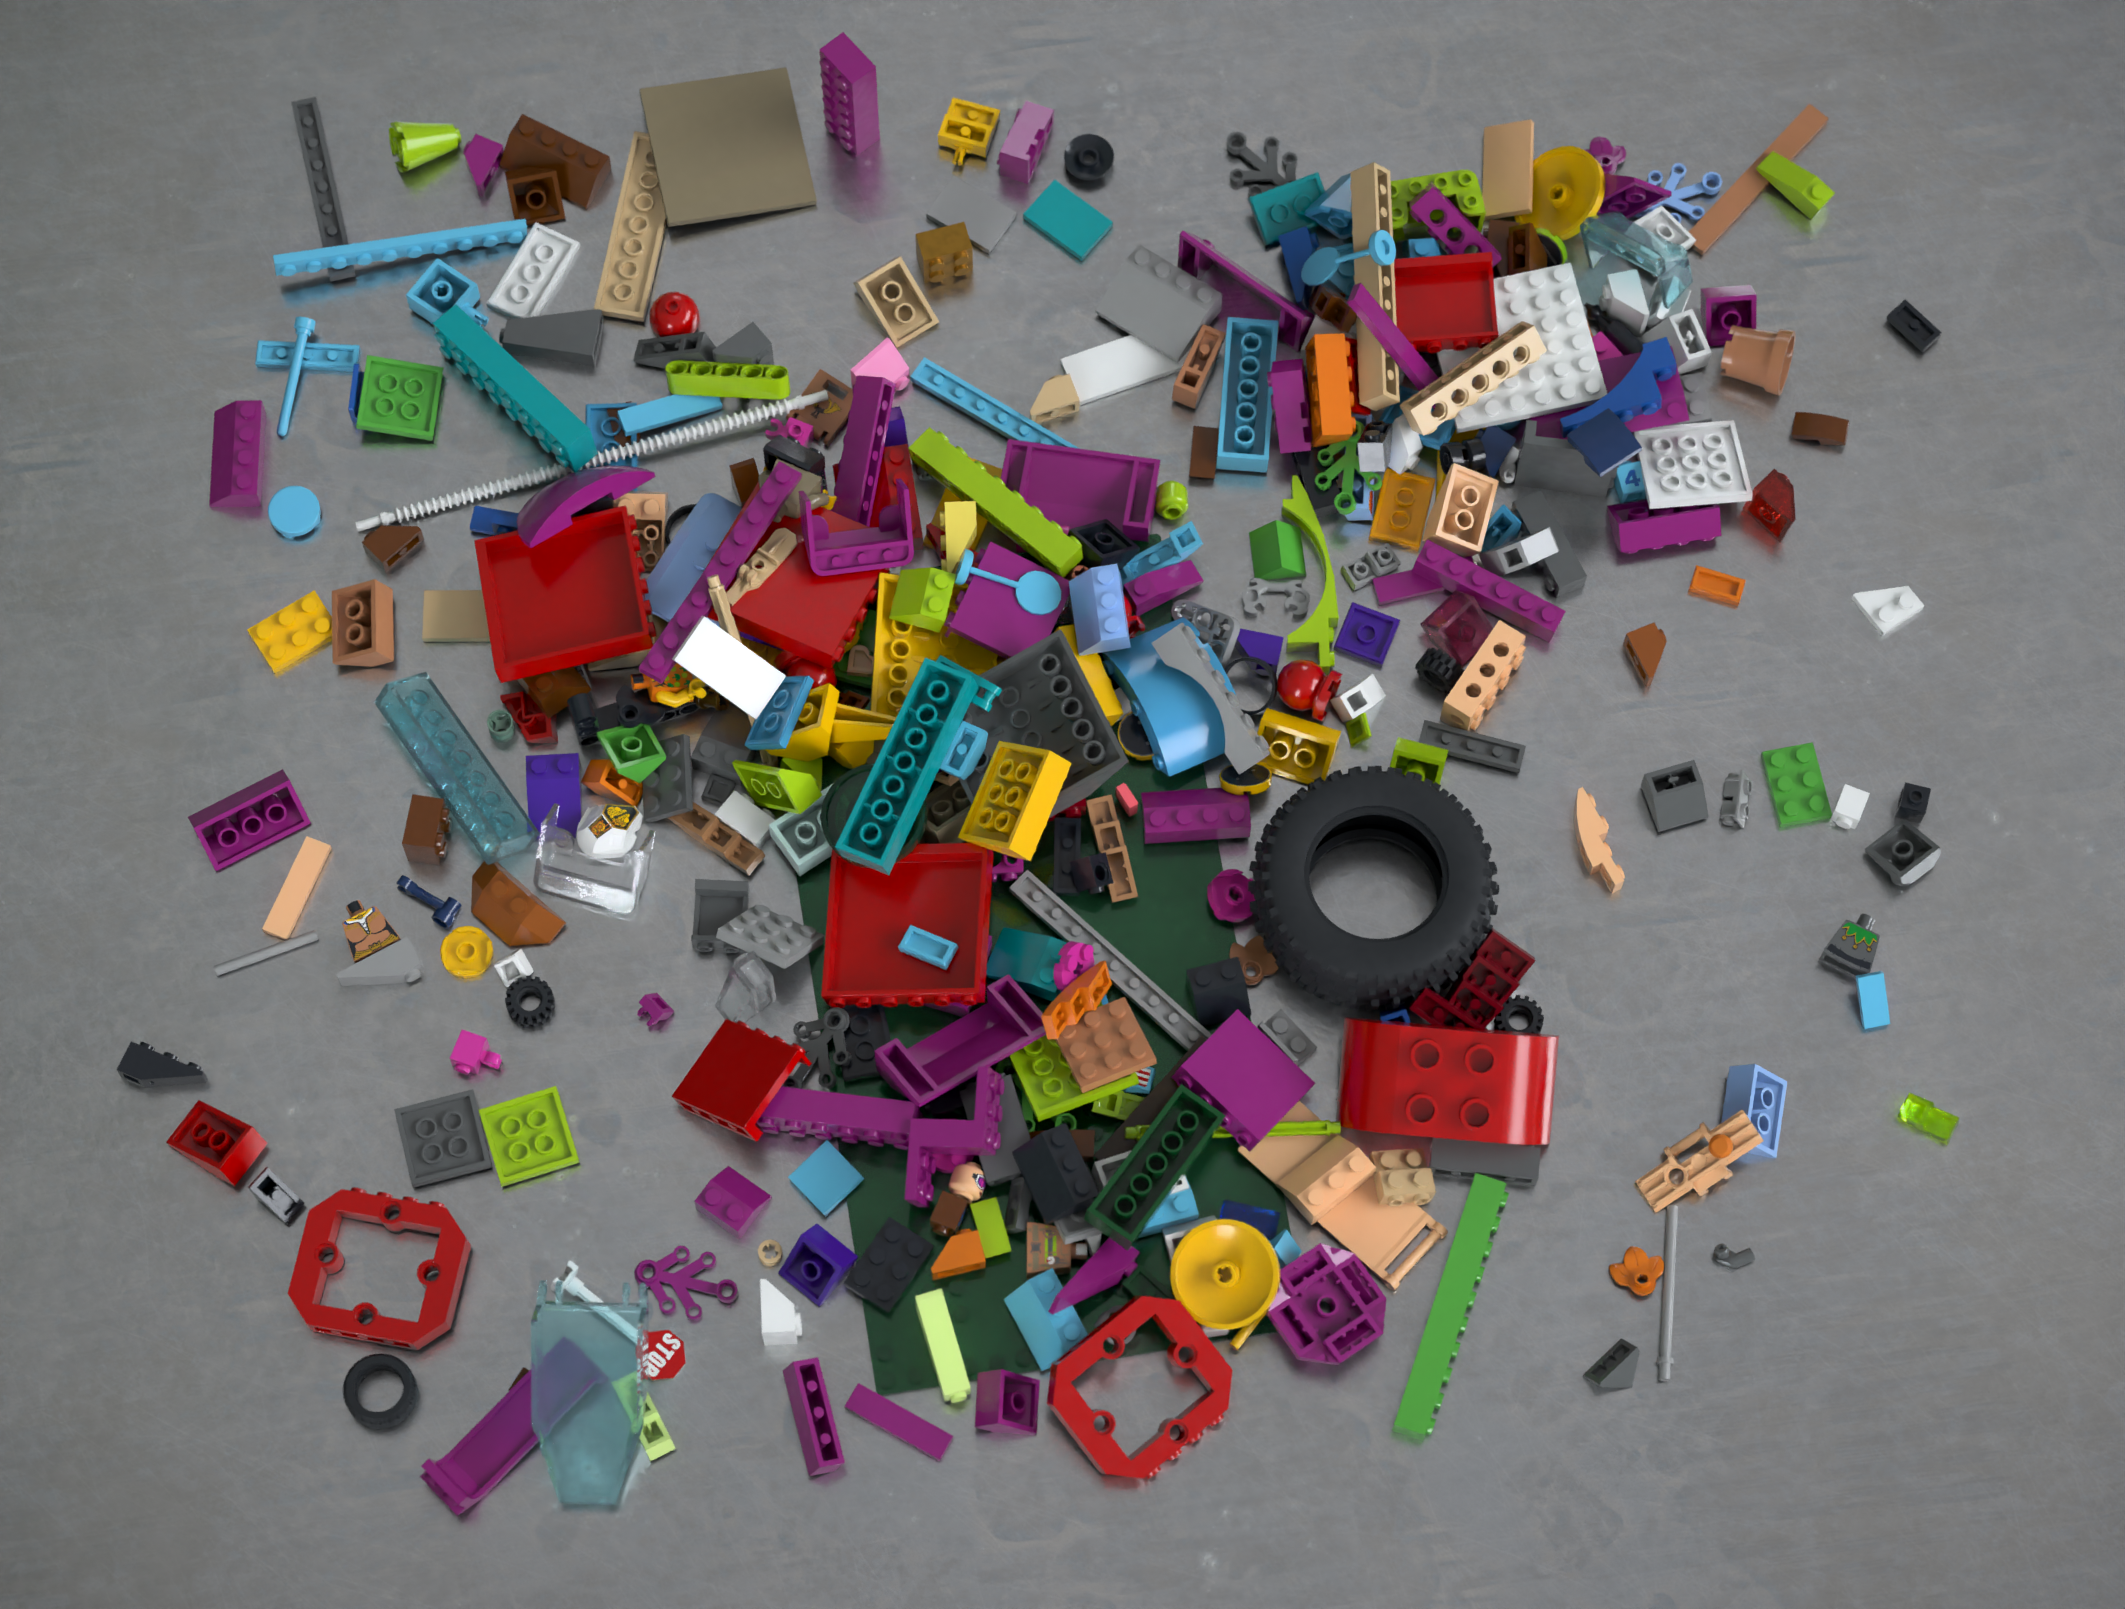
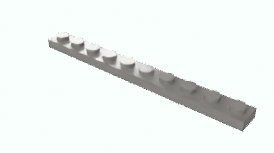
M1026 870L1009 887V891L1065 942L1075 941L1091 945L1094 950V965L1100 961H1106L1112 984L1187 1051L1201 1036L1207 1040L1212 1035L1029 870Z

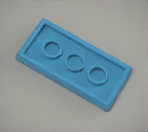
M637 403L586 404L585 425L590 428L597 451L603 453L604 449L610 451L611 447L617 449V446L620 445L614 439V436L621 431L620 421L615 417H609L607 409L629 408L636 406ZM610 420L616 421L619 425L618 430L614 433ZM637 434L631 435V445L633 441L637 443ZM633 454L632 458L626 456L625 460L618 458L617 462L611 460L610 464L604 462L603 466L637 467V455ZM603 496L596 501H613V499Z

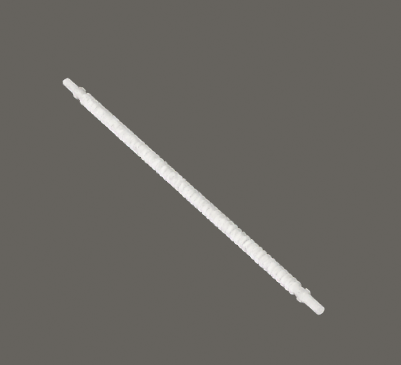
M824 390L806 396L798 395L792 400L787 401L783 399L782 403L776 401L775 405L769 403L768 407L762 405V408L758 409V407H755L753 411L747 409L746 413L740 411L739 415L733 413L732 417L726 415L725 419L719 417L718 421L712 419V422L708 423L705 421L703 425L697 423L696 427L690 425L689 429L683 427L682 431L676 429L675 433L669 431L668 435L662 433L660 437L654 435L653 439L647 437L646 441L640 439L639 443L633 441L632 445L626 443L625 447L619 445L618 449L611 447L610 451H607V449H604L603 453L597 451L598 454L578 471H581L583 468L588 469L590 466L596 467L597 464L603 466L604 462L610 464L611 460L617 462L618 458L625 460L626 456L632 458L633 454L639 456L640 452L646 454L647 450L653 452L654 448L660 450L661 446L668 448V444H672V446H675L676 442L682 444L683 440L689 442L690 438L696 440L697 436L703 438L704 434L711 436V432L718 434V430L725 432L726 428L730 430L733 429V426L739 428L740 424L746 426L747 422L753 424L754 420L761 422V418L768 420V416L775 418V414L780 416L783 415V412L789 414L790 410H801L805 406L829 400L828 394ZM554 463L553 467L547 465L546 469L540 467L539 471L533 469L532 473L525 471V475L518 473V477L511 475L510 479L504 477L503 481L497 479L496 483L489 481V485L482 483V487L475 485L474 489L468 487L467 491L462 489L460 493L454 491L453 495L450 496L446 493V497L443 498L439 495L436 500L432 497L429 502L425 499L422 504L418 501L415 506L413 504H410L408 508L402 506L401 510L395 508L393 512H382L378 516L355 523L358 532L380 525L388 526L395 521L401 523L402 519H406V521L409 520V517L416 519V515L423 517V513L430 515L431 511L437 513L440 508L444 511L445 507L449 506L451 509L454 504L459 507L461 502L466 505L468 500L473 503L475 498L480 501L483 496L487 499L490 494L492 496H495L497 492L503 494L504 490L510 492L511 488L517 490L518 486L524 488L526 484L531 486L533 482L539 484L540 480L546 482L547 478L553 480L554 476L560 478L561 474L566 476L568 472H574L569 467L564 468Z

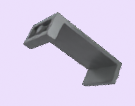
M1006 1073L1000 1074L1001 1079H1004V1093L1000 1095L999 1105L1002 1106L1003 1116L1002 1121L998 1122L997 1131L1001 1135L1000 1148L996 1149V1156L979 1155L987 1183L991 1187L1022 1177L1012 1151L1031 1140L1014 1086L1016 1084L1015 1080L1011 1075L1006 1076ZM977 1082L970 1083L965 1086V1090L959 1091L968 1120H974Z

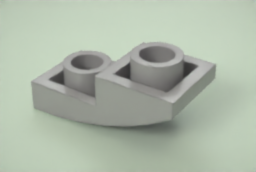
M1389 543L1367 551L1364 557L1343 565L1340 571L1354 591L1370 584L1372 579L1382 577L1400 566L1401 562Z

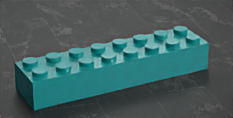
M455 304L433 322L436 331L434 336L441 344L439 347L441 353L447 359H454L456 366L463 374H470L473 377V382L480 390L485 388L489 392V397L496 405L502 404L506 408V413L513 421L518 419L529 436L535 435L546 452L552 451L562 467H569L573 472H577L598 454L590 428L461 308Z
M928 658L924 659L835 846L842 857L884 874H890L978 688L973 676Z

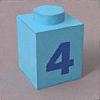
M1625 461L1617 468L1614 485L1620 503L1642 500L1646 497L1640 461L1633 463L1632 461Z

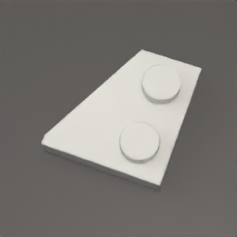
M1909 586L1855 593L1851 598L1881 636H1884L1908 620L1924 607V604Z

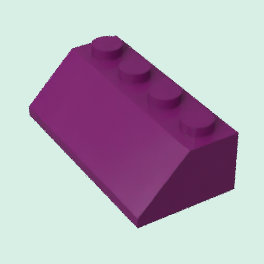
M236 400L214 411L210 507H262L266 411L262 400Z
M1644 499L1607 506L1614 542L1621 553L1632 554L1646 548L1656 550L1663 548L1664 545L1671 544L1686 545L1689 541L1695 540L1710 541L1714 537L1722 536L1720 507L1717 504L1649 509L1648 501Z
M283 769L188 816L215 871L311 824Z
M1222 788L1141 792L1145 844L1250 837L1251 818L1247 791H1243L1244 795L1231 794Z

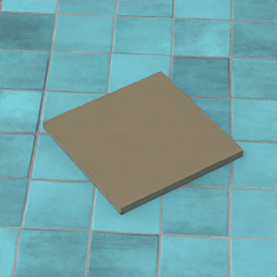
M787 67L639 89L668 227L816 205L817 199Z

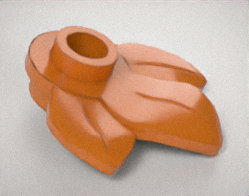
M1630 1246L1625 1252L1624 1263L1609 1265V1271L1614 1281L1619 1285L1629 1286L1635 1294L1646 1296L1655 1289L1656 1279L1663 1274L1664 1263L1661 1256H1653L1648 1259L1646 1253L1641 1248ZM1644 1279L1647 1280V1282L1640 1283L1638 1282V1280Z

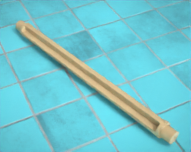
M718 574L707 577L708 591L715 613L718 616L719 626L741 643L734 617L730 611V604L724 585L720 583ZM748 715L752 727L755 719ZM759 750L763 765L779 768L777 756L769 754L766 750Z

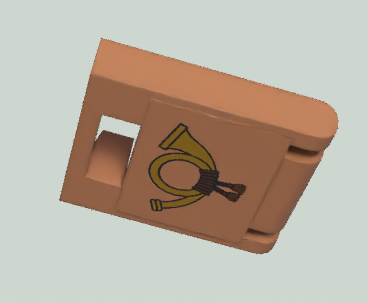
M819 369L801 396L824 391L828 388L829 384L847 395L841 400L827 391L829 400L805 406L801 410H790L786 420L788 421L789 417L795 419L798 414L797 420L813 426L814 438L819 442L826 432L827 436L823 444L830 446L848 421L853 389L822 369Z

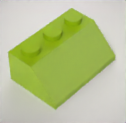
M740 760L732 762L748 794L754 800V805L801 814L822 796L818 788V781L811 774Z

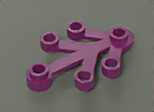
M677 1246L671 1254L657 1262L644 1260L636 1266L634 1271L636 1281L641 1286L651 1288L659 1302L660 1311L664 1315L673 1314L676 1310V1304L672 1298L667 1297L660 1282L670 1284L685 1307L686 1316L690 1321H698L702 1317V1309L693 1301L687 1289L716 1295L723 1303H731L738 1296L737 1285L732 1280L724 1279L716 1284L691 1278V1276L703 1269L710 1270L715 1267L716 1257L711 1252L702 1253L699 1259L675 1273L665 1272L664 1270L676 1262L683 1264L689 1260L690 1252L686 1246ZM685 1251L687 1255L680 1259L677 1257V1253ZM711 1257L713 1262L706 1265L703 1263V1259ZM646 1270L653 1271V1276L650 1278H645L643 1274ZM731 1289L732 1294L729 1297H725L722 1295L723 1290ZM670 1302L673 1306L670 1310H664L662 1308L663 1304ZM692 1308H696L699 1310L697 1316H690L689 1311Z

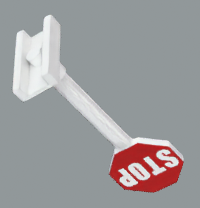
M570 1260L560 1278L556 1277L554 1279L551 1290L558 1296L565 1290L573 1296L577 1295L636 1343L637 1369L652 1381L673 1379L686 1363L684 1342L670 1330L653 1331L646 1334L641 1333L584 1287L585 1283L576 1277L579 1267Z

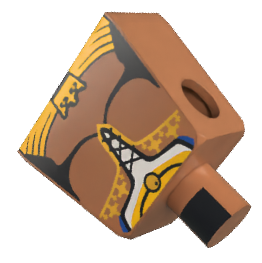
M360 900L353 901L346 906L351 918L343 921L342 925L354 963L400 941L397 932L376 906L365 910Z

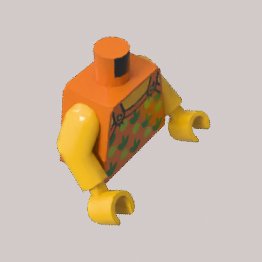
M678 663L674 665L662 684L643 673L631 674L633 690L647 688L652 702H660L676 708L687 702H693L694 696L697 698H704L706 696V691L702 688L706 684L699 678L693 679L692 673Z

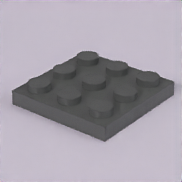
M473 1089L394 1109L413 1188L492 1168Z

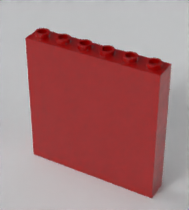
M759 482L755 486L754 490L752 491L748 500L744 504L743 508L741 509L737 518L733 522L732 526L730 527L726 536L722 540L713 557L716 555V553L718 552V550L720 549L728 535L731 533V531L733 530V528L735 527L743 513L746 511V509L748 508L756 494L759 492ZM818 507L811 511L812 515H819L826 520L829 533L870 528L823 507ZM784 515L780 522H771L744 564L752 558L758 548H761L768 541L776 529L786 528L794 533L797 539L796 547L759 588L747 591L732 607L730 606V611L738 631L831 670L836 661H841L846 643L852 642L856 634L858 622L863 623L865 620L868 605L870 603L874 604L877 599L879 573L890 574V568L828 576L817 575L809 564L802 533L801 516L798 519H793ZM760 565L755 566L757 569L763 568ZM737 574L725 590L726 593L736 582ZM713 608L708 618L718 622L717 613H715Z
M626 505L571 518L573 523L571 526L532 548L528 547L521 540L518 530L474 540L494 668L500 683L630 654L653 647V637H657L654 622H649V616L653 615L650 600L645 599V594H648L649 590L646 578L642 579L641 573L645 572L642 557L637 555V551H641L638 535L634 536L633 530L637 529V523L634 514L629 515Z
M973 843L918 844L916 847V844H908L899 853L896 859L898 862L894 864L890 874L887 875L872 868L856 866L864 865L845 857L842 859L835 853L836 851L840 855L837 849L832 846L835 851L832 849L821 993L826 1004L833 1008H843L845 1005L868 1008L871 1007V1004H882L885 1007L908 1004L920 1007L924 1003H934L938 1006L961 1003L962 1005L973 1006L976 1005V1002H985L993 850ZM910 925L958 945V950L947 970L899 951L898 946Z

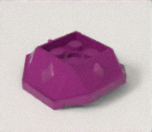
M1320 1243L1280 1270L1278 1292L1266 1315L1297 1360L1339 1365L1383 1334L1387 1298L1355 1253ZM1320 1302L1328 1303L1331 1312H1323L1320 1308Z

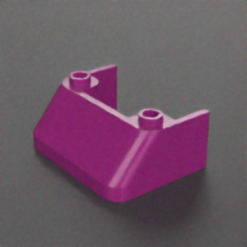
M896 479L898 504L886 506L881 510L879 514V527L829 533L828 524L823 517L812 515L811 501L804 491H798L801 527L810 567L817 575L828 576L899 567L911 562L914 556L910 497L909 488L902 479Z

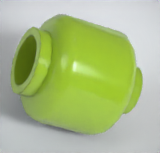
M1171 480L1160 484L1156 492V512L1169 520L1180 518L1188 509L1186 487L1179 482Z

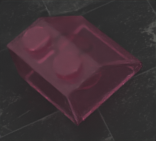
M1459 591L1451 594L1420 624L1432 644L1439 650H1442L1443 654L1447 653L1449 658H1454L1456 660L1455 663L1460 664L1462 667L1476 655L1493 630L1474 596Z

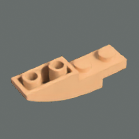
M1581 787L1577 791L1574 805V828L1578 848L1589 874L1592 875L1600 871L1611 893H1614L1622 888L1625 875L1619 864L1615 865L1612 860V851L1606 842H1602L1606 839L1608 833V823L1603 815L1599 816L1593 796L1590 793L1587 794L1584 788Z

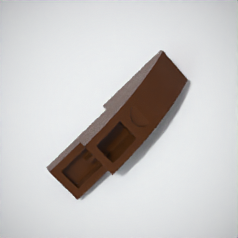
M1328 279L1326 282L1315 286L1309 298V305L1321 319L1331 322L1339 331L1348 334L1356 322L1357 314L1348 305V300L1345 299L1346 294Z

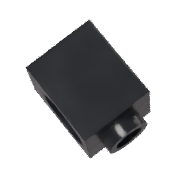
M1905 782L1899 795L1895 817L1921 823L1927 810L1931 789Z
M1106 852L1070 861L1077 893L1087 890L1089 895L1105 891L1104 886L1114 883Z

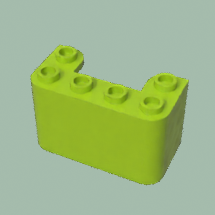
M1462 169L1391 181L1392 227L1395 245L1398 241H1404L1405 234L1403 229L1426 226L1424 221L1418 223L1409 213L1412 210L1409 202L1430 182L1482 234L1486 211L1479 181L1473 171ZM1435 209L1431 211L1429 217L1433 220H1438L1443 216V211ZM1452 227L1453 232L1461 231L1457 227Z

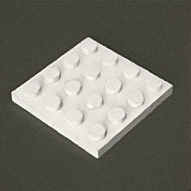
M1734 420L1666 425L1632 433L1642 447V451L1637 453V458L1641 464L1643 484L1649 509L1752 501L1753 493Z

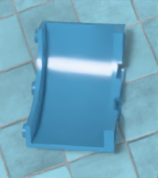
M1185 617L1130 639L1131 648L1102 652L1104 659L1102 664L1107 676H1110L1125 693L1130 701L1133 714L1135 716L1138 715L1154 754L1152 756L1154 766L1169 777L1224 754V724L1219 709L1205 688L1190 675L1179 669L1167 666L1152 645V642L1183 622L1185 626H1189L1193 630L1198 646L1204 648L1211 659L1209 662L1214 670L1217 669L1225 679L1224 685L1228 691H1232L1236 695L1216 654L1208 643L1202 644L1198 638L1200 632Z

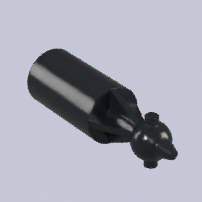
M1584 304L1589 319L1597 320L1602 333L1623 356L1642 352L1643 343L1618 319L1613 320L1602 315L1599 305Z

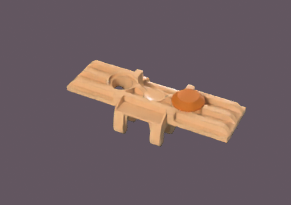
M1743 1109L1712 1130L1708 1128L1705 1122L1699 1124L1700 1128L1673 1146L1665 1147L1663 1150L1668 1159L1635 1181L1656 1213L1693 1188L1700 1196H1703L1709 1192L1707 1188L1722 1178L1727 1180L1733 1176L1731 1170L1726 1167L1727 1165L1764 1141ZM1705 1137L1709 1143L1708 1146L1682 1163L1678 1160L1676 1156ZM1675 1168L1681 1169L1684 1173V1180L1680 1184H1674L1669 1178L1670 1172Z

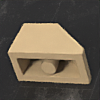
M1070 374L1064 376L1055 375L1048 381H1045L1030 410V419L1039 424L1079 411L1080 400Z

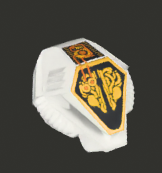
M601 804L591 808L588 807L577 827L576 839L578 847L584 854L594 858L622 857L635 844L637 838L635 832L641 828L644 816L636 806Z

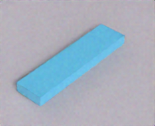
M258 340L256 367L290 369L296 342ZM306 343L301 369L353 372L354 364H359L360 346Z
M675 394L617 411V416L626 437L721 410L722 402L720 397Z

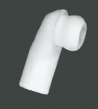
M1513 446L1499 468L1500 477L1505 483L1514 482L1516 477L1515 462L1518 458L1519 450Z

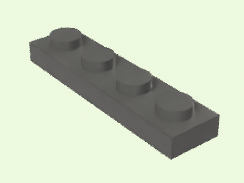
M1424 720L1419 743L1449 750L1447 755L1517 773L1520 772L1526 748L1525 745Z

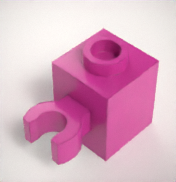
M789 417L785 426H783L780 420L772 418L771 426L776 427L777 431H765V436L769 440L774 439L778 435L786 438L792 437L800 445L808 449L814 440L813 426Z
M463 1029L450 1056L454 1069L465 1075H469L470 1072L478 1074L482 1064L498 1070L502 1059H500L501 1055L488 1051L489 1043L487 1038Z

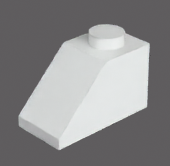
M1404 414L1396 418L1392 424L1391 455L1388 465L1399 475L1408 469L1413 470L1420 461L1418 455L1423 448L1419 433L1411 429Z

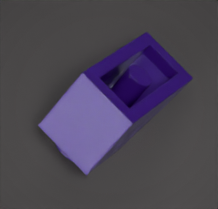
M1240 628L1234 647L1242 658H1259L1268 663L1275 674H1277L1284 637ZM1245 661L1248 667L1256 671V673L1264 676L1269 675L1261 665L1252 661Z

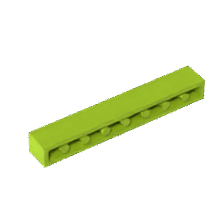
M929 427L908 448L910 458L914 463L962 501H976L977 513L1053 573L1064 578L1083 559L1082 545L1078 539L1063 533L1062 528L1055 521L1049 522L1036 506L1030 507L1017 491L1011 492L1006 488L1005 483L998 476L992 477L980 462H973L969 459L967 453L961 447H954L950 444L948 438L942 432L938 431L936 433Z

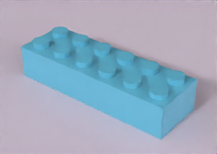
M1228 317L1216 469L1267 473L1272 419L1271 395L1273 394L1272 387L1268 386L1267 372L1271 371L1272 362L1276 361L1278 321L1237 317Z

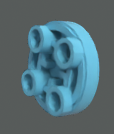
M285 487L279 490L269 502L268 515L271 524L286 538L304 535L320 523L321 509L319 501L315 494L305 487Z

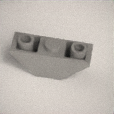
M1548 527L1478 555L1484 569L1500 576L1536 563L1560 550L1551 528Z

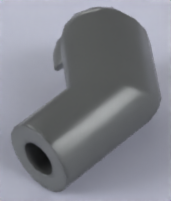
M1718 1244L1714 1249L1716 1261L1729 1268L1734 1269L1755 1260L1753 1251L1750 1248L1735 1253L1729 1250L1726 1244Z

